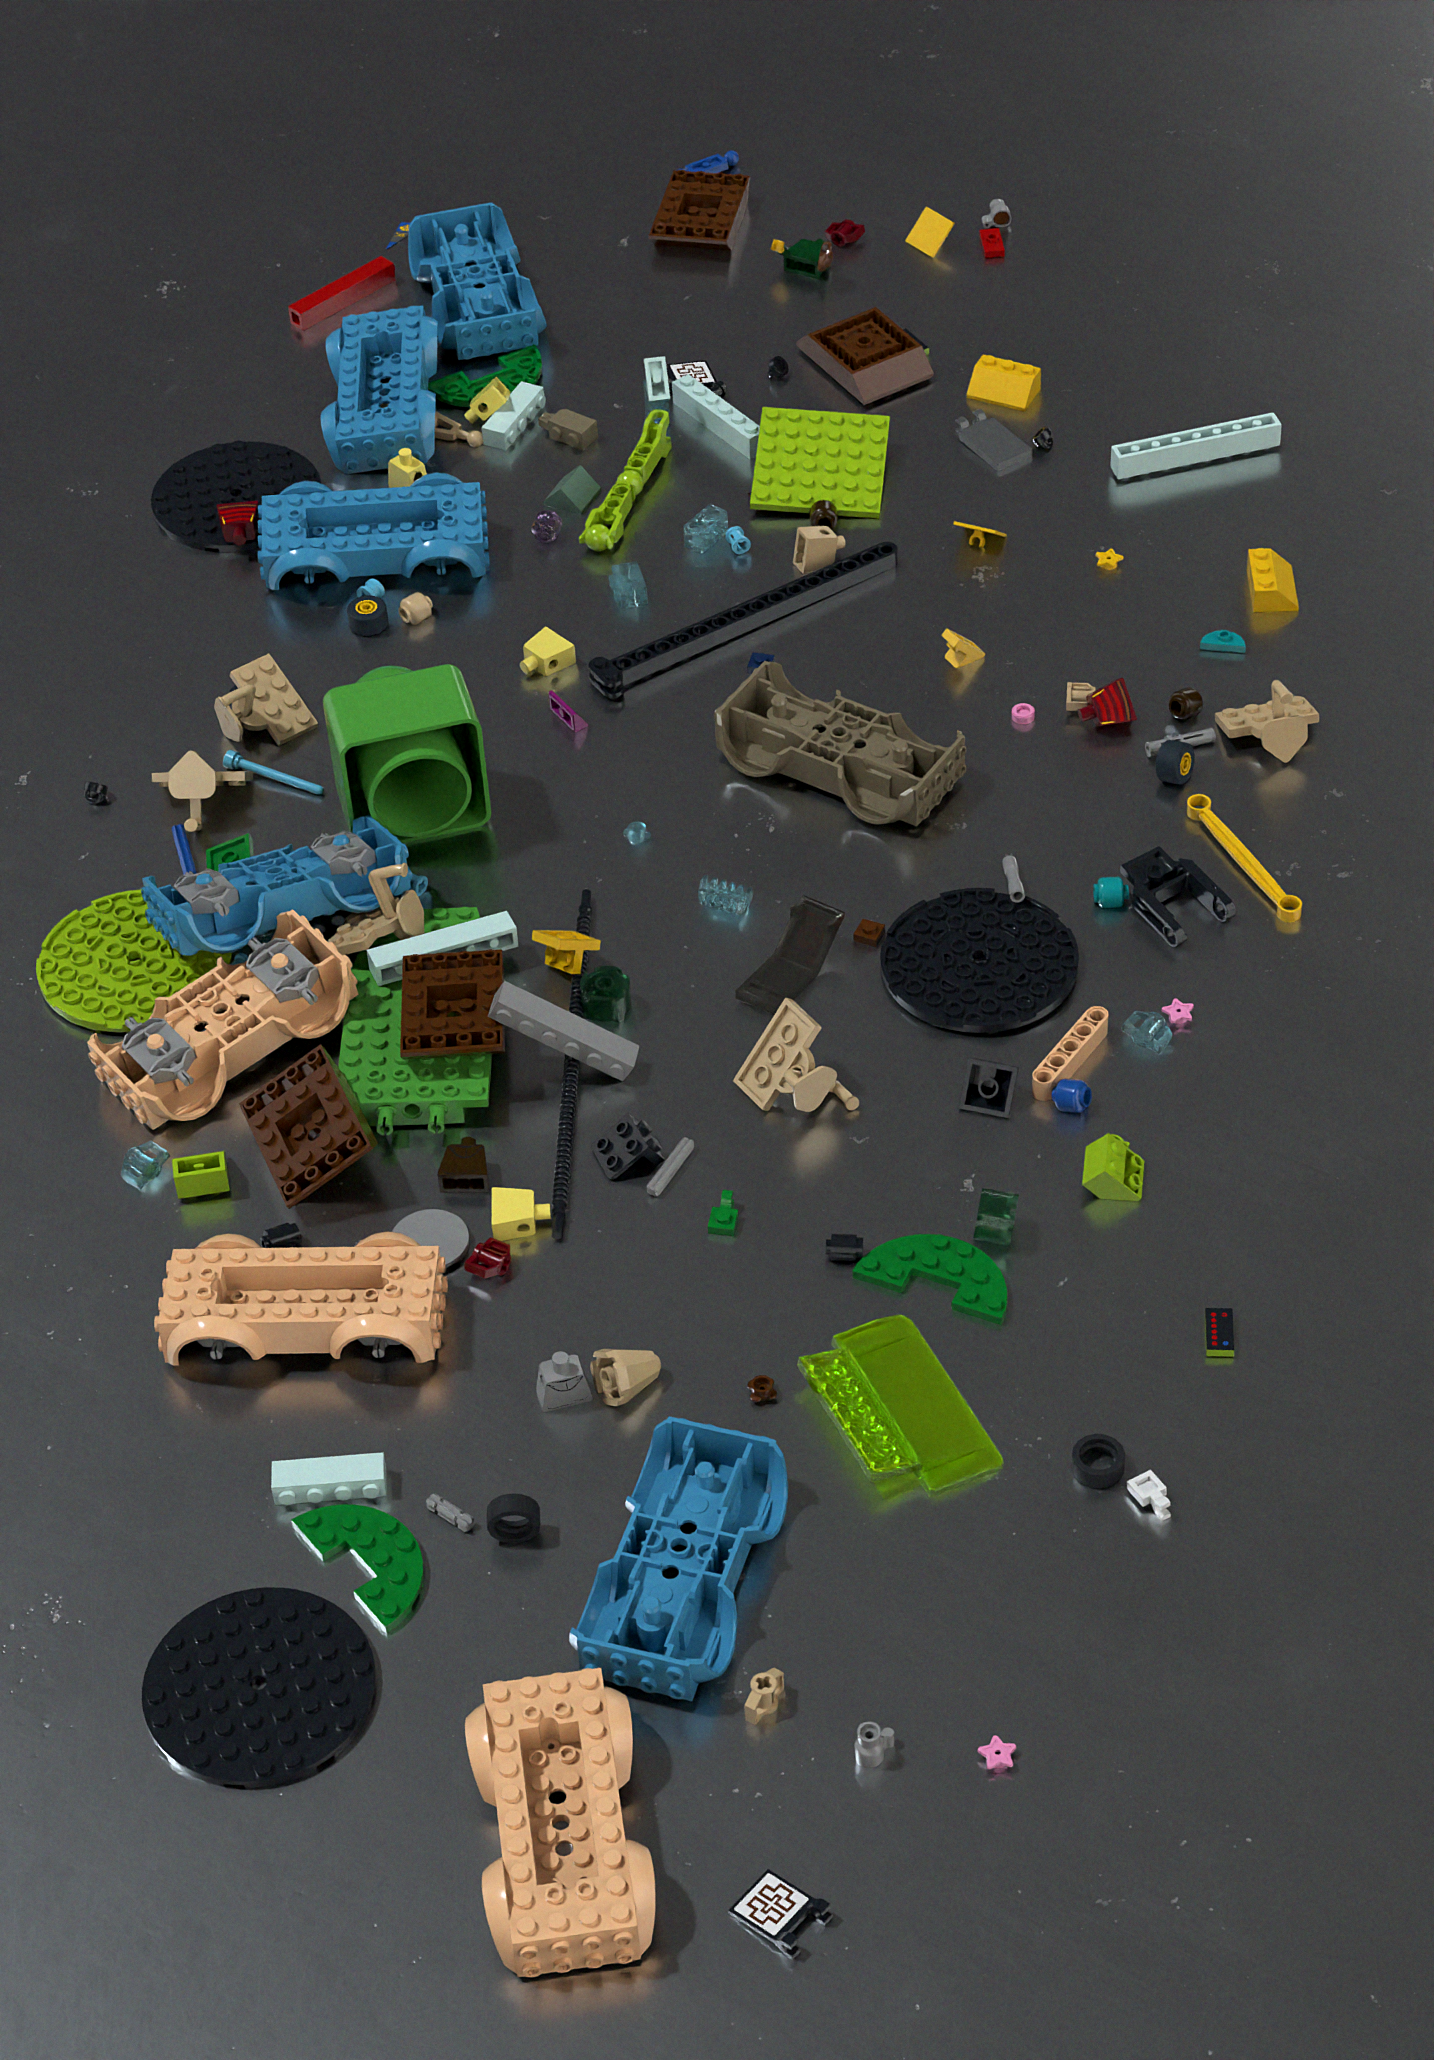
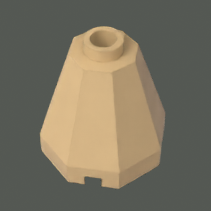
M601 1349L594 1352L593 1357L597 1358L591 1361L590 1365L596 1391L598 1394H605L607 1398L602 1400L606 1405L613 1406L627 1403L658 1377L661 1369L659 1357L649 1350Z

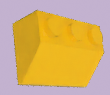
M983 354L974 367L966 398L1025 412L1041 389V368Z
M1271 548L1248 549L1247 575L1253 612L1298 611L1299 606L1292 565Z

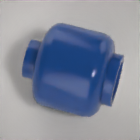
M1062 1079L1052 1090V1101L1055 1102L1057 1109L1062 1112L1081 1113L1086 1107H1089L1092 1100L1091 1089L1083 1080Z

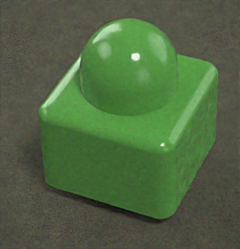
M444 664L413 671L402 666H382L367 672L356 683L334 687L325 694L323 707L335 784L351 833H353V820L365 815H370L402 843L476 828L488 822L491 817V804L482 728L464 677L458 667Z

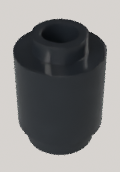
M288 1222L264 1230L263 1236L260 1237L262 1248H295L296 1244L302 1241L297 1225L295 1223L289 1224Z
M831 1234V1239H826L825 1255H831V1260L856 1261V1259H862L863 1237H857L854 1234Z

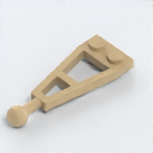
M435 411V438L449 441L460 438L468 441V444L472 447H479L483 444L481 432L472 431L469 433L463 431L461 424ZM439 424V425H441V426H443V427H445V428H447V429H449V430L441 429V428H436V427H437V425Z

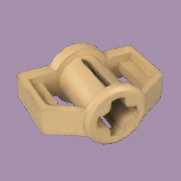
M1067 682L1066 711H1078L1079 708L1088 706L1086 696L1096 691V687L1091 686L1089 683Z
M774 1667L767 1672L756 1674L751 1680L752 1691L744 1705L745 1720L755 1726L763 1715H769L776 1711L778 1707L777 1697L784 1689V1672Z

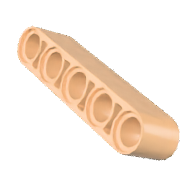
M1093 1006L1087 1009L1032 1074V1095L1035 1099L1039 1101L1051 1100L1052 1090L1057 1086L1058 1082L1062 1079H1070L1107 1036V1009L1101 1006Z

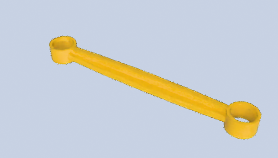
M1203 794L1190 796L1187 800L1188 817L1196 821H1202L1238 865L1277 905V917L1284 922L1299 920L1302 912V901L1300 898L1285 894L1252 853L1211 811V800L1208 796ZM1195 806H1202V807H1204V808L1198 809V808H1194V807H1195ZM1285 907H1292V908H1295V909H1294V910H1286V909H1284V908H1285Z

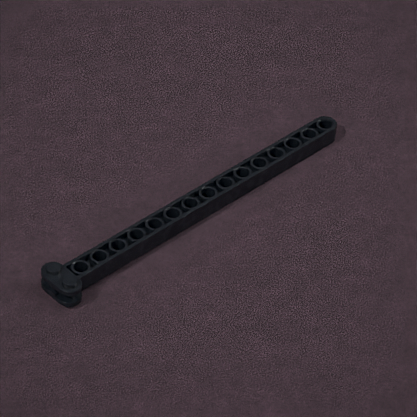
M881 542L614 659L608 660L604 657H596L589 662V680L604 696L617 698L623 694L624 685L894 568L898 564V547L892 542Z

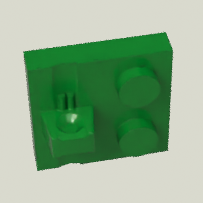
M247 833L206 849L207 868L218 872V864L235 862L254 856L252 837Z

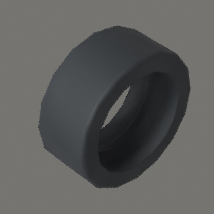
M1105 1434L1087 1435L1078 1440L1073 1447L1071 1469L1074 1477L1081 1484L1099 1489L1111 1487L1119 1482L1124 1475L1125 1451L1115 1438ZM1092 1453H1104L1111 1456L1115 1460V1464L1106 1469H1092L1082 1462V1458Z
M510 1493L501 1495L493 1499L487 1506V1530L492 1537L502 1542L518 1543L527 1541L535 1537L540 1531V1506L533 1498L523 1494ZM506 1516L525 1517V1519L518 1521H507L501 1518Z

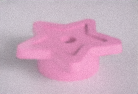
M1175 998L1171 1005L1163 1007L1161 1011L1168 1014L1171 1023L1183 1024L1186 1021H1192L1190 1011L1194 1008V1005L1191 1003L1183 1004Z
M994 1735L989 1745L978 1748V1753L986 1757L987 1769H1001L1005 1766L1012 1767L1013 1762L1010 1755L1015 1751L1016 1745L1014 1743H1003L997 1735Z

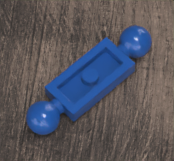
M730 150L725 153L724 157L715 154L685 165V169L680 168L677 170L718 173L727 170L728 166H735L739 161V155L737 152Z

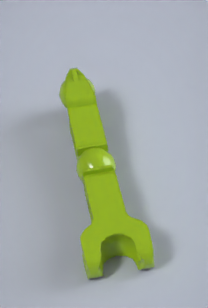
M655 409L647 416L642 436L629 457L627 466L624 467V472L618 476L616 483L612 486L601 506L591 510L585 523V530L579 536L580 544L586 543L594 551H603L606 548L611 549L614 543H617L623 535V522L632 508V502L636 499L635 496L642 491L644 483L650 477L660 458H666L672 448L671 437H666L669 425V413L667 411ZM657 418H662L659 424L654 422ZM606 524L612 525L610 530L606 527Z

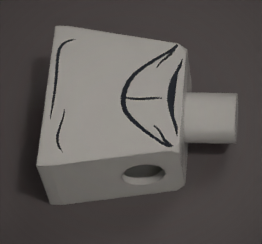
M559 1351L553 1354L552 1360L539 1364L536 1392L542 1412L593 1401V1396L578 1355L568 1356L566 1352Z

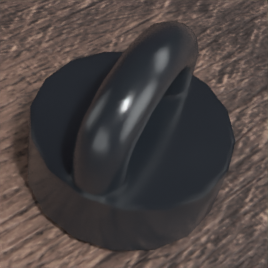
M775 356L769 361V377L781 378L788 373V364L781 356Z
M1047 426L1042 427L1033 436L1032 442L1037 447L1041 445L1045 449H1050L1053 446L1052 431Z
M87 781L84 786V797L91 804L101 803L107 794L108 787L103 784ZM90 793H98L99 796L98 798H92Z

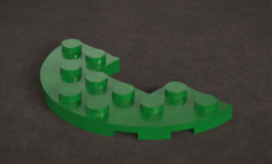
M534 344L498 357L499 365L503 368L500 371L472 381L462 371L429 382L428 390L435 393L436 399L441 402L470 408L471 400L495 377L511 393L520 382L535 385L542 373L541 354Z
M916 1234L896 1238L871 1250L852 1270V1278L901 1294L911 1276L914 1275L958 1289L951 1302V1310L998 1325H1002L1006 1315L1007 1286L1000 1269L982 1250L957 1238L941 1234Z
M351 1504L317 1508L291 1520L293 1528L323 1562L347 1547L374 1577L353 1591L354 1597L386 1634L396 1628L412 1611L411 1606L417 1596L421 1594L424 1572L419 1545L413 1534L402 1522L378 1509Z

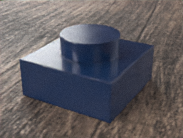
M753 652L747 666V674H752L754 669L758 668L764 661L775 662V655Z

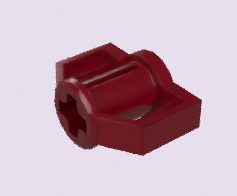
M844 219L841 223L833 222L825 230L826 238L837 247H843L846 243L857 241L865 233L864 225L855 224L849 219Z
M491 1237L485 1243L477 1244L472 1255L465 1261L464 1271L484 1279L495 1275H504L511 1263L510 1245Z

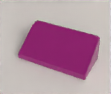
M552 690L549 691L550 709L574 732L588 727V723Z

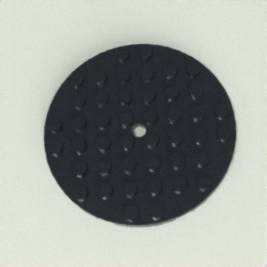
M237 440L232 443L214 444L172 464L154 486L151 496V508L157 526L161 527L169 538L182 545L203 551L206 548L219 549V552L247 551L259 548L258 535L262 534L258 531L256 539L246 540L243 545L226 542L219 522L218 504L258 501V504L262 505V496L279 495L285 488L297 482L315 481L321 483V479L315 466L306 457L286 446Z
M965 888L940 893L938 898L928 902L922 900L903 912L887 931V936L881 946L880 964L883 981L888 991L904 1009L914 1016L932 1025L950 1030L994 1033L1032 1023L1059 1006L1068 996L1076 981L1079 952L1071 929L1067 928L1060 921V916L1041 902L1025 896L1021 902H1013L1009 894L997 893L994 888ZM981 958H984V959H985V960H981V961L976 960V961L974 962V959H981Z
M282 1587L247 1589L221 1596L198 1607L182 1618L163 1637L154 1650L144 1674L141 1699L143 1714L154 1743L168 1757V1760L181 1771L206 1783L222 1787L225 1784L244 1785L246 1789L270 1787L299 1779L316 1771V1766L325 1762L331 1756L337 1757L353 1741L365 1724L372 1708L371 1702L374 1690H376V1669L373 1653L364 1632L356 1621L336 1604L323 1597L297 1589ZM256 1680L266 1683V1686L262 1689L256 1690L252 1688L257 1683Z

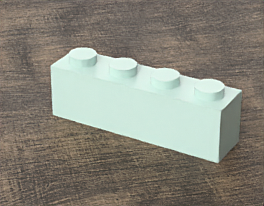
M520 382L509 395L508 401L496 410L482 426L483 445L507 450L514 443L518 435L525 430L529 422L535 418L540 409L545 406L546 397L544 396L543 387Z
M384 1452L272 1461L271 1489L275 1505H291L296 1503H318L321 1501H344L348 1499L387 1496V1471Z

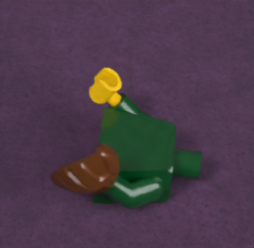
M773 239L770 250L777 251L778 254L783 256L784 271L819 279L824 270L832 267V243L829 241L801 239L796 244L786 247L784 246L785 242Z

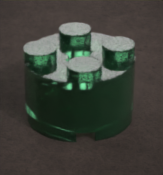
M604 965L594 968V972L590 974L585 973L582 976L580 990L582 1007L584 1008L586 1018L590 1021L602 1022L623 1021L632 1005L628 975H624L618 967Z
M982 1188L973 1239L1010 1246L1012 1231L1007 1229H1013L1016 1211L1011 1209L1017 1208L1019 1194Z

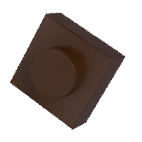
M862 919L853 934V941L877 947L885 933V924Z

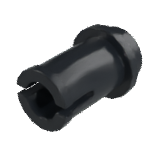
M722 381L714 382L710 390L719 397L725 396L727 391L726 384Z

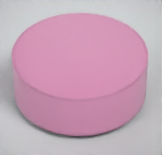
M1020 703L1012 708V720L1017 724H1029L1035 718V709L1029 704Z

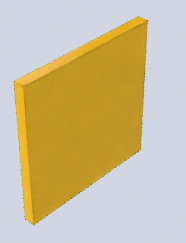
M926 206L905 241L934 258L955 223Z
M956 521L953 523L959 527L974 530L973 535L969 539V544L974 545V540L979 538V547L982 548L985 545V533L1002 537L1007 535L992 529Z

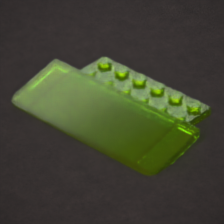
M893 1315L875 1319L834 1335L831 1344L835 1350L798 1358V1368L870 1482L914 1472L928 1496L932 1498L1000 1469L1003 1462L1001 1454L912 1320L908 1317Z

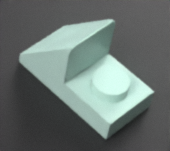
M665 356L644 359L649 402L670 399Z

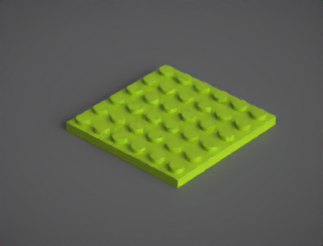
M762 407L750 509L809 513L811 506L815 502L828 500L836 506L838 516L880 519L890 416Z

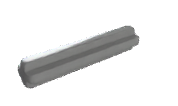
M687 1137L681 1139L648 1183L647 1192L649 1195L655 1197L660 1195L694 1149V1141Z

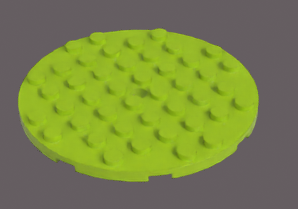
M130 890L91 901V906L81 911L77 909L72 911L56 924L41 945L42 951L36 961V974L41 993L46 1002L65 1019L93 1030L130 1032L131 1030L125 1025L126 1019L129 1020V1017H133L138 1024L146 1022L153 1013L156 998L170 997L217 967V959L220 957L223 958L225 963L231 964L232 952L219 954L199 950L194 955H181L175 948L171 947L168 940H164L162 934L155 930L152 923H148L145 915V910L148 909L147 901H144L141 890Z

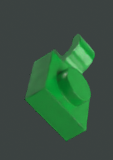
M723 1190L720 1207H712L708 1223L709 1234L734 1236L739 1214L738 1209H733L734 1199H732V1190Z

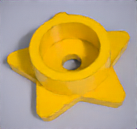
M1112 548L1106 552H1096L1095 555L1099 559L1097 566H1101L1106 570L1116 568L1118 562L1124 559L1122 555L1115 554Z

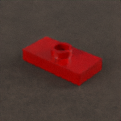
M999 228L979 230L984 257H1004L1005 249Z

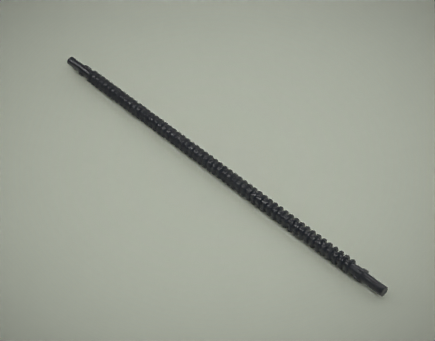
M584 889L582 891L581 905L579 906L580 914L577 918L576 932L591 936L592 919L590 916L592 915V908L590 904L592 892L589 889ZM583 950L581 973L572 974L569 1012L581 1018L584 1017L589 950ZM566 1054L552 1195L553 1209L551 1217L553 1218L552 1238L554 1239L562 1237L563 1220L566 1219L565 1207L568 1205L571 1150L577 1100L576 1091L580 1064L579 1060Z

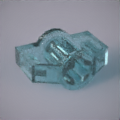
M1134 1011L1121 1028V1031L1131 1036L1138 1046L1150 1048L1158 1054L1171 1041L1173 1035L1166 1020L1156 1012ZM1138 1020H1146L1140 1027H1134ZM1159 1031H1163L1164 1035L1159 1041L1153 1039Z
M152 1141L134 1146L125 1154L121 1176L126 1182L141 1190L148 1181L154 1180L160 1174L162 1165L170 1155L167 1150ZM149 1150L156 1154L157 1157L151 1159L143 1152ZM132 1167L142 1174L137 1178L128 1171Z

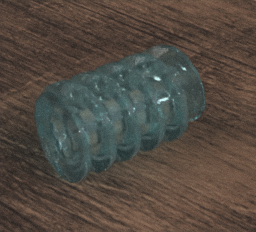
M708 875L702 877L698 891V899L701 905H709L711 908L717 907L722 911L726 909L727 912H735L737 915H743L747 911L753 896L752 887H748L746 892H744V885L742 884L735 890V882H731L727 888L726 880L722 879L720 884L717 885L718 879L716 877H713L710 883Z

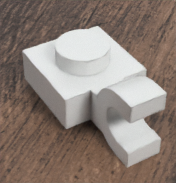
M1151 1470L1127 1481L1128 1491L1142 1506L1151 1504L1155 1515L1160 1521L1171 1517V1513L1167 1510V1507L1171 1506V1502L1166 1497L1167 1488Z

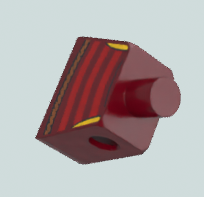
M258 501L217 505L219 522L226 542L243 545L246 540L256 539L258 520H261L258 515Z
M1124 678L1115 679L1086 696L1088 706L1078 709L1081 722L1093 719L1096 727L1137 720Z

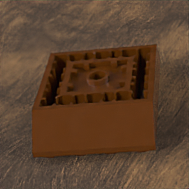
M673 170L650 230L649 240L654 245L732 251L747 209L750 176L724 174L721 172L705 173L703 171Z
M877 307L809 333L796 342L797 347L863 405L934 377L923 347Z
M502 949L403 956L400 1056L403 1060L505 1053V1025L488 1017L494 995L504 982Z
M321 1044L239 1103L280 1194L289 1209L371 1151L378 1144L344 1074ZM320 1133V1136L314 1140L315 1136Z

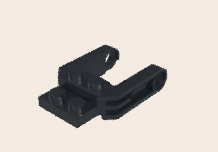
M1160 846L1120 866V873L1134 886L1131 906L1172 947L1186 942L1187 934L1184 933L1181 925L1174 919L1175 916L1161 902L1182 892L1183 889H1188L1221 922H1225L1236 915V908L1230 897L1192 860L1180 858L1178 861H1174Z

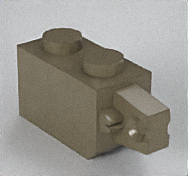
M568 409L559 410L556 414L545 412L538 418L539 426L549 431V438L582 451L598 438L597 420Z

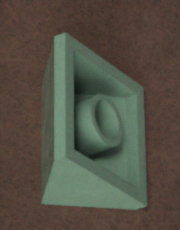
M580 465L560 480L543 501V504L582 515L601 492V487Z

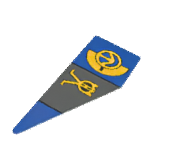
M401 222L386 249L409 235L410 223Z

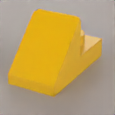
M948 628L943 632L942 636L948 641L946 645L950 648L945 654V658L955 668H960L985 656V653L974 642Z

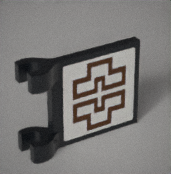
M706 360L666 364L670 396L673 395L672 382L687 374L707 388L713 387V383L717 381Z
M769 1869L728 1910L731 1916L776 1944L790 1959H794L801 1951L800 1947L796 1946L799 1942L798 1937L791 1932L809 1913L824 1926L833 1917L828 1912L831 1906L826 1900L813 1898Z

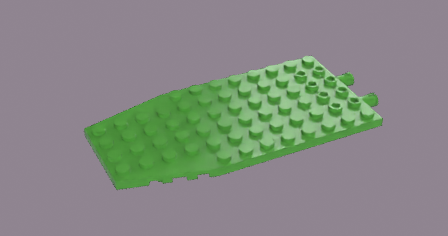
M477 907L423 909L424 934L479 919ZM393 933L376 938L369 949L397 942L400 939ZM367 950L360 951L351 968L352 973L357 979L356 988L358 995L349 1001L344 1015L338 1068L344 1074L369 1126H377L376 1130L380 1135H384L385 1128H387V1135H390L393 1132V1125L428 1124V1130L433 1134H436V1126H438L439 1134L444 1131V1124L465 1123L466 1108L488 1107L492 1054L403 1060L400 1056L402 980L378 986L369 969Z

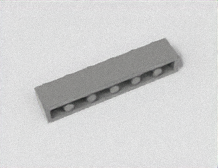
M506 981L502 983L495 993L488 1014L489 1018L621 1081H624L634 1068L639 1045Z

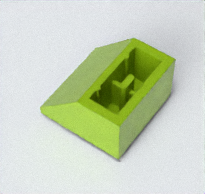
M1108 1133L1086 1146L1082 1185L1100 1199L1139 1201L1142 1198L1145 1161L1126 1147L1120 1140H1117Z
M225 1150L172 1159L173 1177L178 1199L230 1191Z

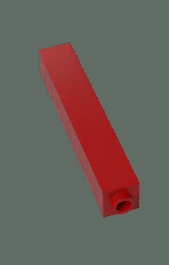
M380 256L289 305L290 323L304 331L396 281L394 263Z

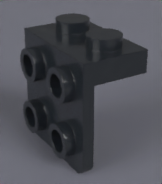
M629 1113L594 1141L591 1146L605 1174L611 1180L616 1179L642 1156L656 1166L665 1160L660 1152L662 1149L661 1145L650 1135L652 1132L650 1126L644 1120L638 1121Z

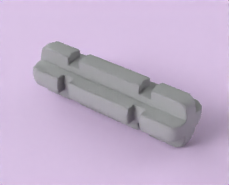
M433 1493L427 1498L428 1509L434 1513L438 1512L437 1515L456 1526L458 1524L459 1529L469 1532L474 1527V1517L463 1513V1510L447 1500L442 1501L443 1498Z

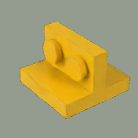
M533 930L532 940L547 945L545 964L570 974L581 973L583 950H600L601 940L576 931Z

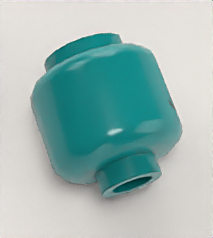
M1119 876L1099 878L1097 884H1093L1094 903H1098L1102 909L1121 908L1124 904V899H1129L1128 884L1124 885L1122 878Z

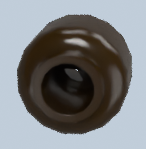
M819 500L811 506L809 511L811 526H827L831 530L836 527L838 513L836 506L832 502Z
M1191 687L1175 691L1169 698V710L1179 720L1192 718L1198 715L1203 708L1202 696L1196 689Z

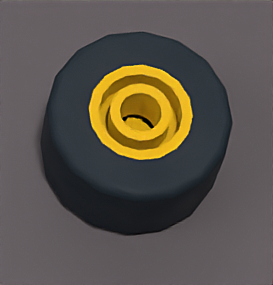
M372 595L361 596L352 600L347 606L349 627L357 635H376L385 630L388 625L387 606L384 600Z
M1167 740L1161 745L1157 753L1155 767L1159 780L1180 785L1188 781L1195 763L1192 745L1174 740Z

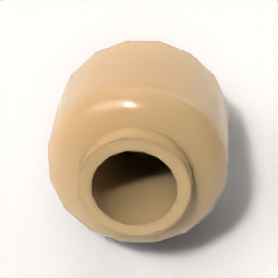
M416 592L401 600L398 611L404 622L416 625L431 616L433 605L428 596Z

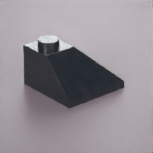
M968 1058L959 1108L1009 1118L1019 1067L977 1058Z

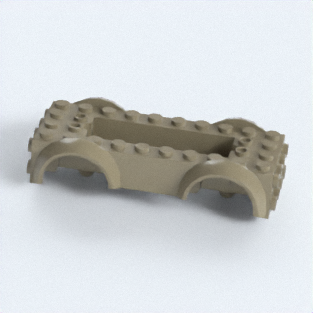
M764 661L758 668L754 669L748 679L743 681L740 687L714 713L717 749L723 751L728 761L737 770L753 777H764L781 773L843 798L848 808L857 817L873 824H887L902 820L918 826L923 819L928 817L932 808L941 802L946 792L951 791L954 783L964 776L967 768L965 764L967 748L965 747V736L962 732L957 730L956 741L950 747L935 746L914 734L906 725L901 713L886 714L841 697V691L837 689L836 696L831 702H823L818 699L813 700L803 695L791 685L783 672L782 665L777 662Z

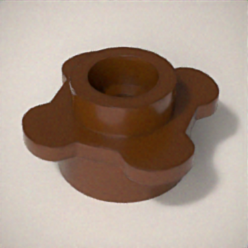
M759 1375L750 1380L747 1384L748 1389L752 1393L750 1399L753 1402L775 1399L777 1391L773 1388L774 1380L766 1375Z

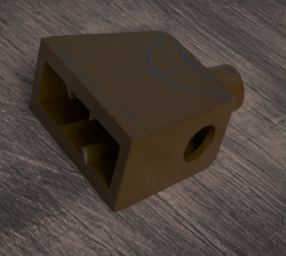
M464 1137L461 1139V1144H450L447 1146L437 1174L440 1192L489 1193L485 1148L482 1144H476L474 1138Z

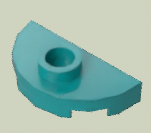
M1228 630L1208 633L1200 642V649L1245 653L1246 649L1243 638Z

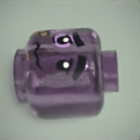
M543 510L536 515L531 531L539 542H552L558 537L563 522L555 511Z

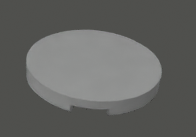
M426 1209L414 1212L399 1221L392 1231L413 1238L421 1246H439L440 1257H445V1268L457 1261L460 1262L469 1249L470 1240L466 1224L457 1215L445 1210Z

